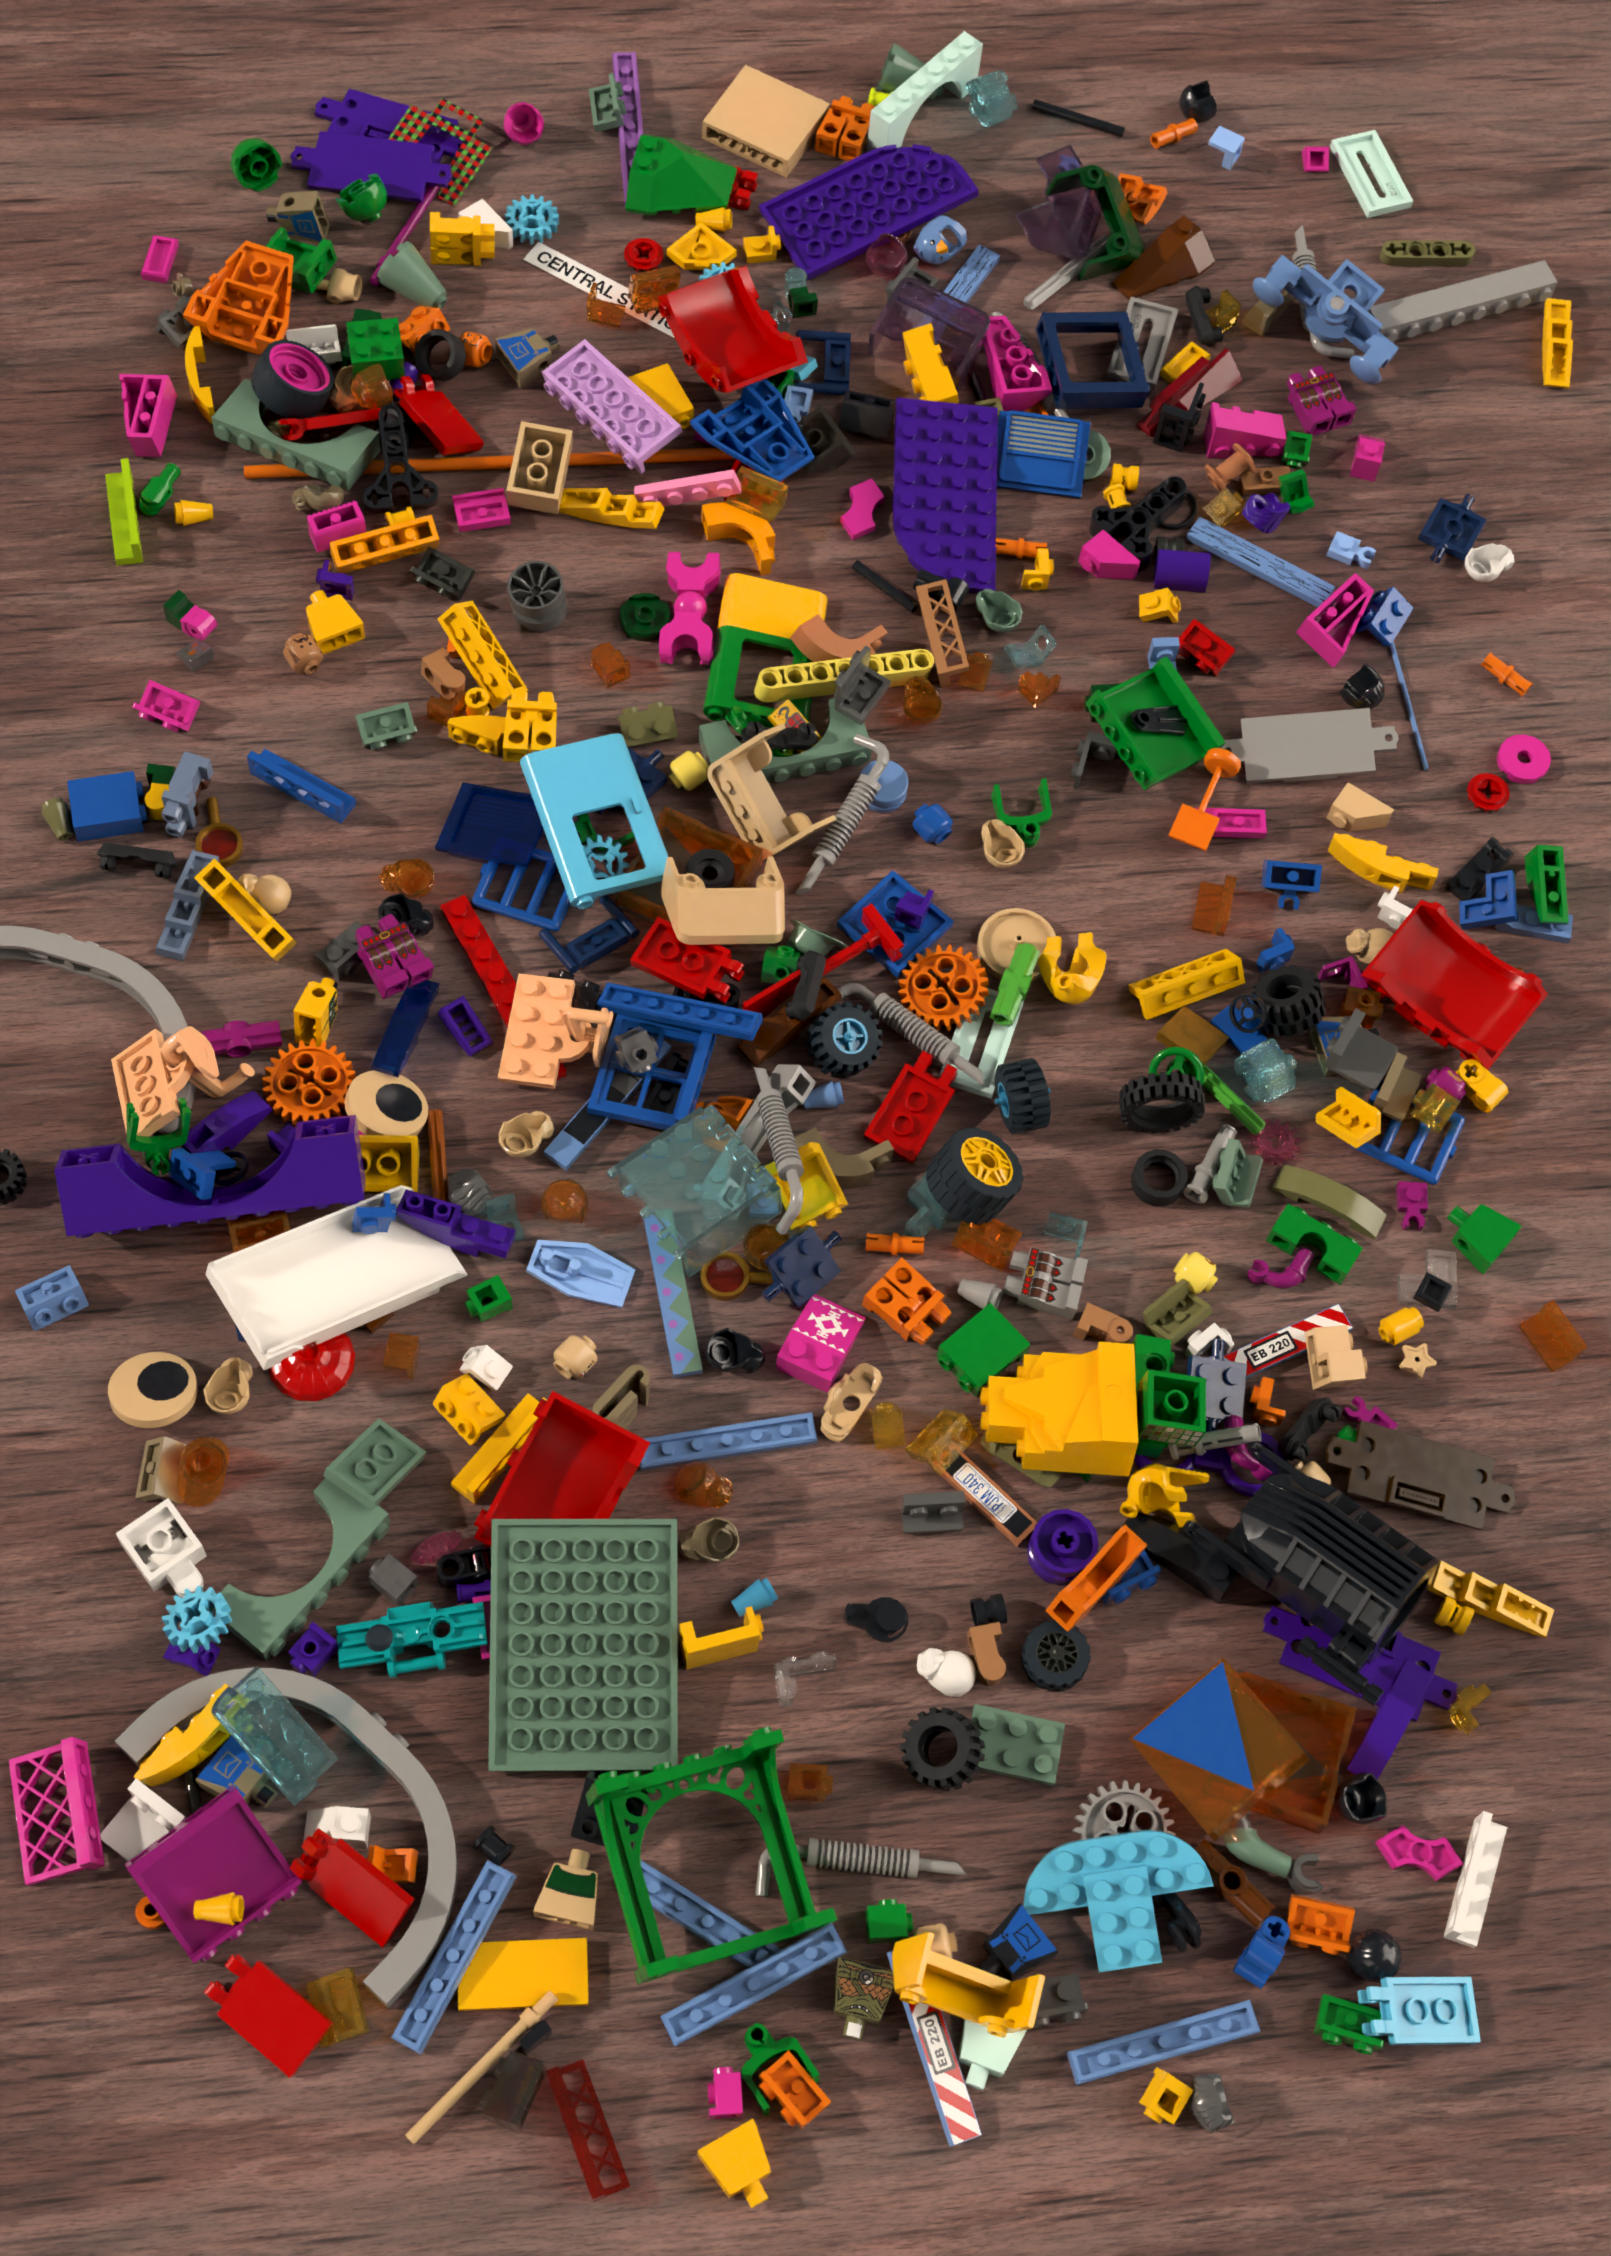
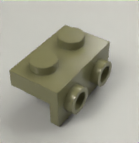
M664 701L648 704V710L638 711V706L622 709L623 715L616 717L617 722L619 721L621 733L627 747L678 737L672 705L664 706Z
M1181 1279L1177 1284L1171 1286L1165 1294L1149 1304L1143 1311L1146 1330L1155 1337L1171 1340V1347L1212 1314L1211 1305L1190 1292L1189 1283L1185 1279Z

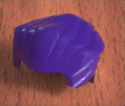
M1269 493L1265 496L1253 494L1245 504L1242 514L1253 526L1267 534L1277 529L1290 510V505L1288 502L1281 504L1274 493Z

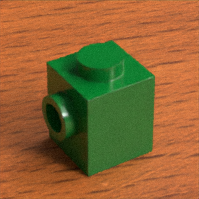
M896 1899L880 1900L879 1905L867 1906L865 1911L867 1944L895 1943L907 1939L908 1933L913 1932L912 1913H906V1904H898Z

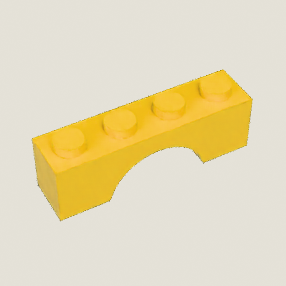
M215 858L194 877L276 962L297 944Z

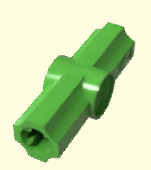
M1028 943L1018 944L1009 968H1006L998 988L999 994L990 1018L997 1024L1003 1026L1013 1025L1020 1004L1027 996L1033 978L1031 976L1040 955V951L1034 945Z

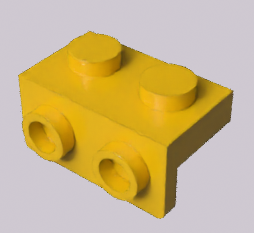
M1339 1087L1336 1089V1101L1316 1113V1123L1357 1149L1381 1133V1112L1343 1087Z
M468 1373L443 1385L433 1402V1406L469 1445L476 1443L481 1433L501 1423L506 1416Z

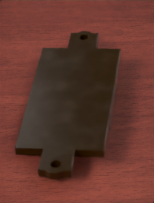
M1362 1420L1358 1424L1355 1442L1332 1436L1330 1443L1325 1448L1327 1464L1349 1469L1345 1493L1476 1530H1482L1486 1508L1509 1514L1511 1507L1515 1504V1487L1491 1481L1495 1458ZM1334 1448L1339 1450V1455L1334 1454ZM1502 1495L1506 1496V1503L1501 1500Z

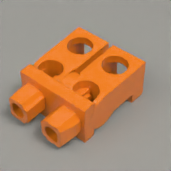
M841 96L839 100L834 99L831 108L828 110L816 133L815 151L835 157L839 148L838 158L845 161L861 156L868 141L870 114L874 105L864 103L860 108L854 106L853 100L849 97Z
M902 1257L884 1275V1278H881L864 1295L862 1302L864 1308L869 1312L874 1311L894 1331L899 1333L905 1341L911 1337L922 1346L934 1334V1331L925 1324L929 1317L941 1327L952 1314L950 1309L942 1302L944 1295L939 1290L936 1291Z

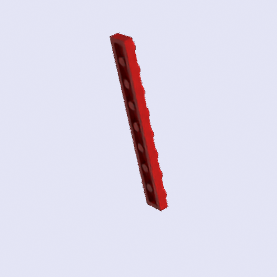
M462 895L440 905L441 913L508 1028L516 982L466 895ZM562 1063L559 1065L557 1080L567 1076V1071Z

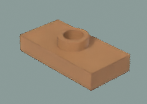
M1289 466L1256 468L1254 474L1249 470H1245L1238 476L1242 495L1281 493L1278 477L1291 473Z

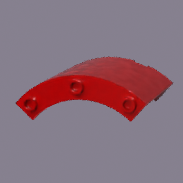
M747 266L735 267L658 296L659 312L662 317L666 318L684 354L685 362L688 366H692L707 384L720 392H732L808 362L801 338L790 335L786 331L780 333L777 330V323L767 309L761 310L756 301L759 299V295Z
M1420 900L1361 976L1381 998L1387 996L1396 1004L1394 1010L1414 1027L1445 1049L1449 1045L1461 1052L1460 1057L1462 1059L1476 1060L1489 1070L1548 993L1541 985L1542 980L1533 973L1526 974L1491 954V950L1486 945L1480 942L1476 943L1446 914L1447 910L1441 904Z
M552 1391L547 1401L541 1398L533 1413L538 1418L521 1450L514 1448L506 1464L511 1466L490 1508L488 1511L482 1509L474 1523L475 1526L479 1527L474 1538L491 1547L492 1519H609L621 1493L626 1489L639 1467L650 1442Z

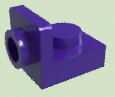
M325 559L323 568H318L316 583L320 584V590H323L328 597L339 594L346 600H353L355 593L353 576L344 573H332L331 560Z

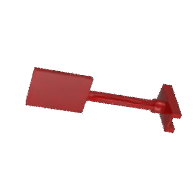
M872 903L862 910L861 922L869 932L862 935L860 940L826 959L823 976L867 949L871 950L878 945L881 946L893 963L902 958V953L899 950L904 947V944ZM800 970L795 971L743 1003V1010L762 1013V1017L765 1018L778 1005L795 993L796 986L801 978Z

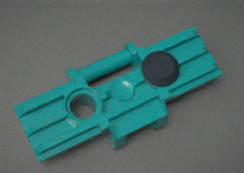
M431 1602L388 1608L387 1616H382L381 1619L336 1626L340 1669L387 1662L390 1678H396L397 1674L437 1667L439 1670L446 1669L445 1652L488 1645L483 1602L442 1609L434 1608ZM440 1623H448L451 1627L449 1634L443 1638L437 1637L436 1626ZM426 1644L428 1648L434 1649L436 1653L433 1656L396 1662V1655L404 1653V1647Z

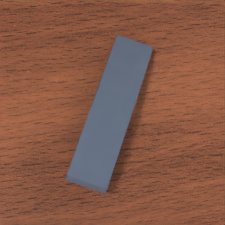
M192 850L173 891L174 900L164 919L165 928L156 946V955L184 961L209 895L194 877L214 858L219 862V856Z

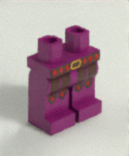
M1317 366L1309 370L1307 375L1309 379L1304 380L1300 373H1294L1289 376L1287 386L1290 393L1287 400L1292 405L1306 434L1316 436L1328 432L1329 428L1334 430L1352 423L1357 408L1352 401L1348 402L1345 398L1340 384L1335 380L1336 376L1333 371L1326 373L1321 366Z
M389 914L378 922L381 933L375 935L369 925L356 930L355 938L359 945L357 954L363 961L383 1000L406 990L407 986L410 988L431 978L434 965L429 958H425L414 936L408 931L409 928L405 922L399 924L396 918Z

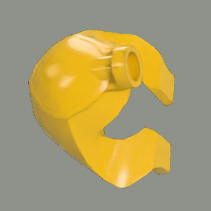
M1092 932L1079 934L1078 947L1075 949L1073 961L1067 972H1063L1057 965V960L1061 955L1062 937H1047L1046 947L1037 963L1048 989L1054 997L1062 1002L1072 1005L1085 1002L1091 997L1100 982L1107 956L1105 951L1097 948L1093 943Z
M1161 1464L1146 1465L1131 1475L1127 1486L1128 1497L1122 1503L1120 1512L1125 1517L1134 1518L1137 1516L1138 1511L1149 1514L1158 1510L1173 1517L1179 1528L1183 1527L1188 1520L1196 1522L1193 1513L1181 1512L1180 1502L1187 1501V1494L1183 1486L1205 1484L1209 1482V1474L1168 1467Z

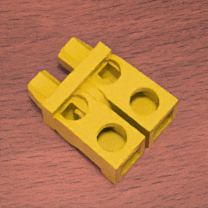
M430 212L431 264L473 263V266H481V258H495L494 224L481 223L480 215H473V219L467 216L454 219L440 218V212Z
M524 690L513 691L511 700L507 702L503 762L520 763V760L528 754L529 734H532L531 753L556 747L557 703L554 702L552 692L542 691L538 694V701H527L528 692Z

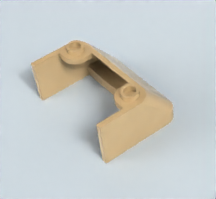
M784 724L759 733L713 762L707 771L710 784L749 854L754 859L760 861L783 851L837 820L835 815H832L812 824L809 817L801 812H796L787 817L761 771L772 760V751L766 740L786 728Z
M768 856L764 874L757 878V888H706L702 879L692 873L679 874L673 857H667L660 894L674 933L679 941L689 945L778 943L783 938L785 931L784 881L773 856Z

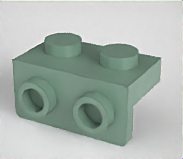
M614 73L608 74L610 84L589 89L593 126L596 132L624 126L623 115L626 114V108L623 99L620 100V97L624 96L621 81L616 82Z
M408 702L355 715L363 747L370 746L371 750L384 748L387 746L386 742L397 740L398 744L413 740L412 735H416L418 732L417 727L414 725Z
M1228 1139L1226 1148L1221 1151V1165L1218 1174L1214 1175L1213 1189L1216 1191L1222 1205L1248 1208L1251 1205L1263 1159L1258 1155L1246 1154L1240 1141L1236 1139Z

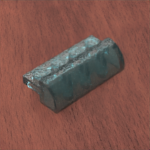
M257 1666L233 1688L228 1686L212 1707L211 1712L293 1806H296L318 1785L316 1780L338 1760L331 1749Z

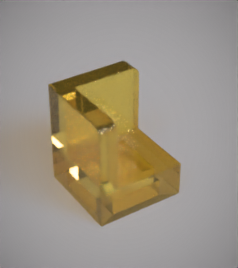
M1226 289L1221 293L1219 304L1204 312L1208 314L1211 326H1220L1223 332L1236 325L1241 304Z

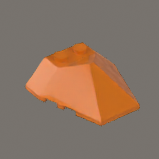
M245 241L225 261V266L217 274L213 273L209 277V282L201 290L197 289L193 293L183 313L184 319L193 326H200V331L213 341L254 354H262L270 343L283 340L288 329L293 255Z

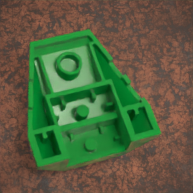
M649 134L640 135L629 173L625 211L644 215H657V211L672 210V213H681L680 209L695 208L696 211L714 210L722 207L727 209L737 168L674 139Z

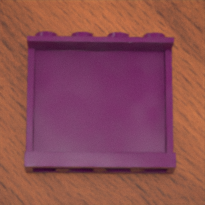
M233 1785L124 1864L193 1963H196L198 1960L205 1962L218 1951L216 1948L226 1939L228 1942L235 1940L245 1931L243 1926L253 1919L255 1922L263 1919L271 1912V1905L279 1899L286 1901L298 1891L297 1886L302 1883L300 1878L289 1869L290 1865L245 1803L240 1792ZM234 1892L235 1895L243 1896L244 1917L242 1922L228 1925L206 1920H195L194 1903L196 1900H204Z

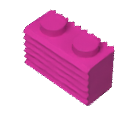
M354 500L352 503L348 502L347 505L343 503L342 506L338 505L337 508H328L327 511H318L317 514L313 513L312 516L309 514L307 516L309 535L317 553L329 550L330 542L366 532L364 516L357 501Z

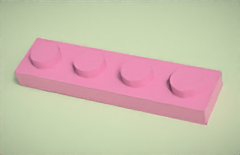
M733 469L635 486L634 495L638 502H661L663 506L679 505L681 503L741 494V483Z

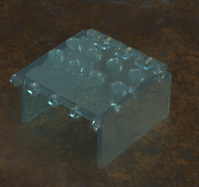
M709 1105L705 1109L701 1106L607 1171V1175L611 1179L618 1175L621 1194L624 1198H628L636 1193L644 1202L646 1207L639 1213L643 1219L653 1214L664 1228L657 1233L659 1239L664 1240L671 1236L679 1245V1248L673 1252V1256L677 1260L684 1257L685 1270L689 1277L782 1212L781 1188L776 1184V1179L765 1166L754 1170L761 1164L760 1160L747 1145L740 1147L743 1144V1140L729 1124L724 1125L726 1120L713 1105Z

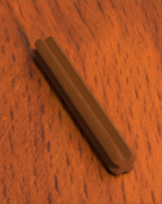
M439 1109L429 1110L427 1121L433 1198L448 1202L443 1114Z

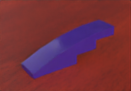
M1406 1658L1377 1707L1375 1716L1363 1734L1361 1743L1346 1767L1347 1770L1354 1774L1360 1772L1372 1773L1376 1780H1378L1421 1702L1434 1674Z

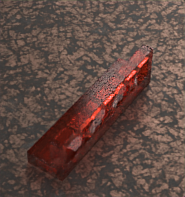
M584 2059L560 2069L559 2066L546 2070L547 2078L593 2203L629 2188V2181ZM580 2069L584 2080L579 2094L568 2090L562 2077ZM586 2088L589 2093L590 2099L583 2096V2093ZM570 2096L576 2098L574 2106L572 2104ZM580 2100L592 2105L596 2112L590 2126L578 2121L576 2110ZM597 2119L599 2120L602 2131L594 2128ZM581 2127L588 2130L586 2137H584ZM592 2132L606 2139L607 2147L602 2158L589 2151L587 2143ZM609 2151L614 2163L606 2160ZM593 2159L600 2162L597 2170ZM604 2164L617 2170L621 2183L603 2189L599 2174Z

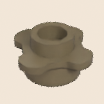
M181 272L177 273V280L172 282L174 296H178L181 299L184 295L190 297L193 293L191 279L183 277Z

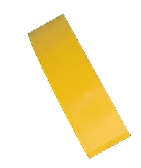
M194 326L185 350L186 373L190 392L197 408L205 419L213 424L212 416L215 412L210 386L201 388L199 386L196 364L205 363L206 359L200 326Z

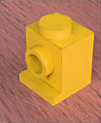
M1156 2067L1153 2072L1155 2075L1139 2103L1146 2107L1144 2114L1155 2122L1161 2124L1164 2119L1174 2125L1193 2089L1168 2072ZM1162 2094H1164L1163 2100L1161 2102H1158Z

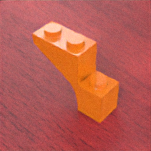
M1123 1525L1080 1574L1058 1593L1045 1611L1067 1632L1070 1631L1087 1616L1098 1600L1122 1579L1147 1547V1544L1128 1526Z

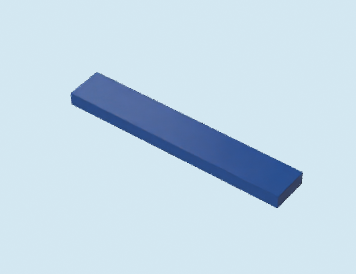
M608 982L596 1003L598 1010L608 1008L609 1012L613 1011V1013L750 1041H753L763 1021L762 1013Z

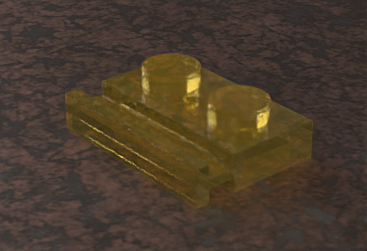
M348 1967L321 1977L319 1980L306 1983L311 2004L334 2023L320 2041L321 2047L328 2048L336 2043L369 2033L354 1968Z

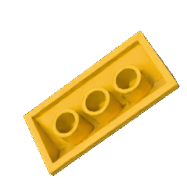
M359 1135L366 1178L365 1192H385L400 1185L410 1187L414 1192H418L420 1152L417 1136Z

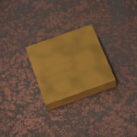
M1183 1006L1158 1031L1155 1039L1168 1048L1183 1047L1192 1051L1199 1057L1204 1067L1226 1044L1229 1036ZM1186 1057L1184 1058L1193 1065V1063L1189 1059H1187Z

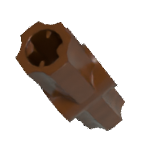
M1204 1839L1194 1850L1203 1859L1210 1872L1215 1893L1221 1899L1227 1900L1256 1928L1275 1906L1247 1880L1246 1874L1242 1869L1230 1864ZM1223 1877H1232L1237 1883V1890L1226 1888Z

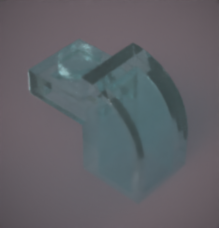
M927 1172L908 1190L906 1201L918 1212L906 1223L905 1236L918 1237L920 1235L923 1237L930 1231L933 1225L938 1230H941L946 1222L948 1212L942 1209L941 1205L935 1201L934 1196L929 1191L928 1182L926 1181Z

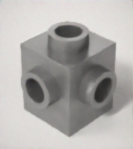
M638 1026L614 1037L619 1050L615 1054L622 1068L626 1067L632 1073L640 1074L650 1070L652 1064L658 1062L656 1053L659 1052L657 1043L653 1036L649 1037L647 1031L642 1027Z

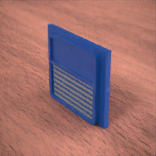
M1000 410L997 427V487L1081 498L1091 422L1021 411Z

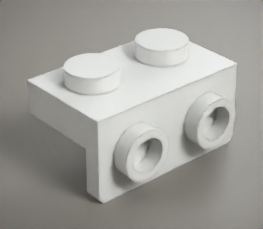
M335 324L286 331L287 340L301 343L311 348L328 365L342 361L337 326Z

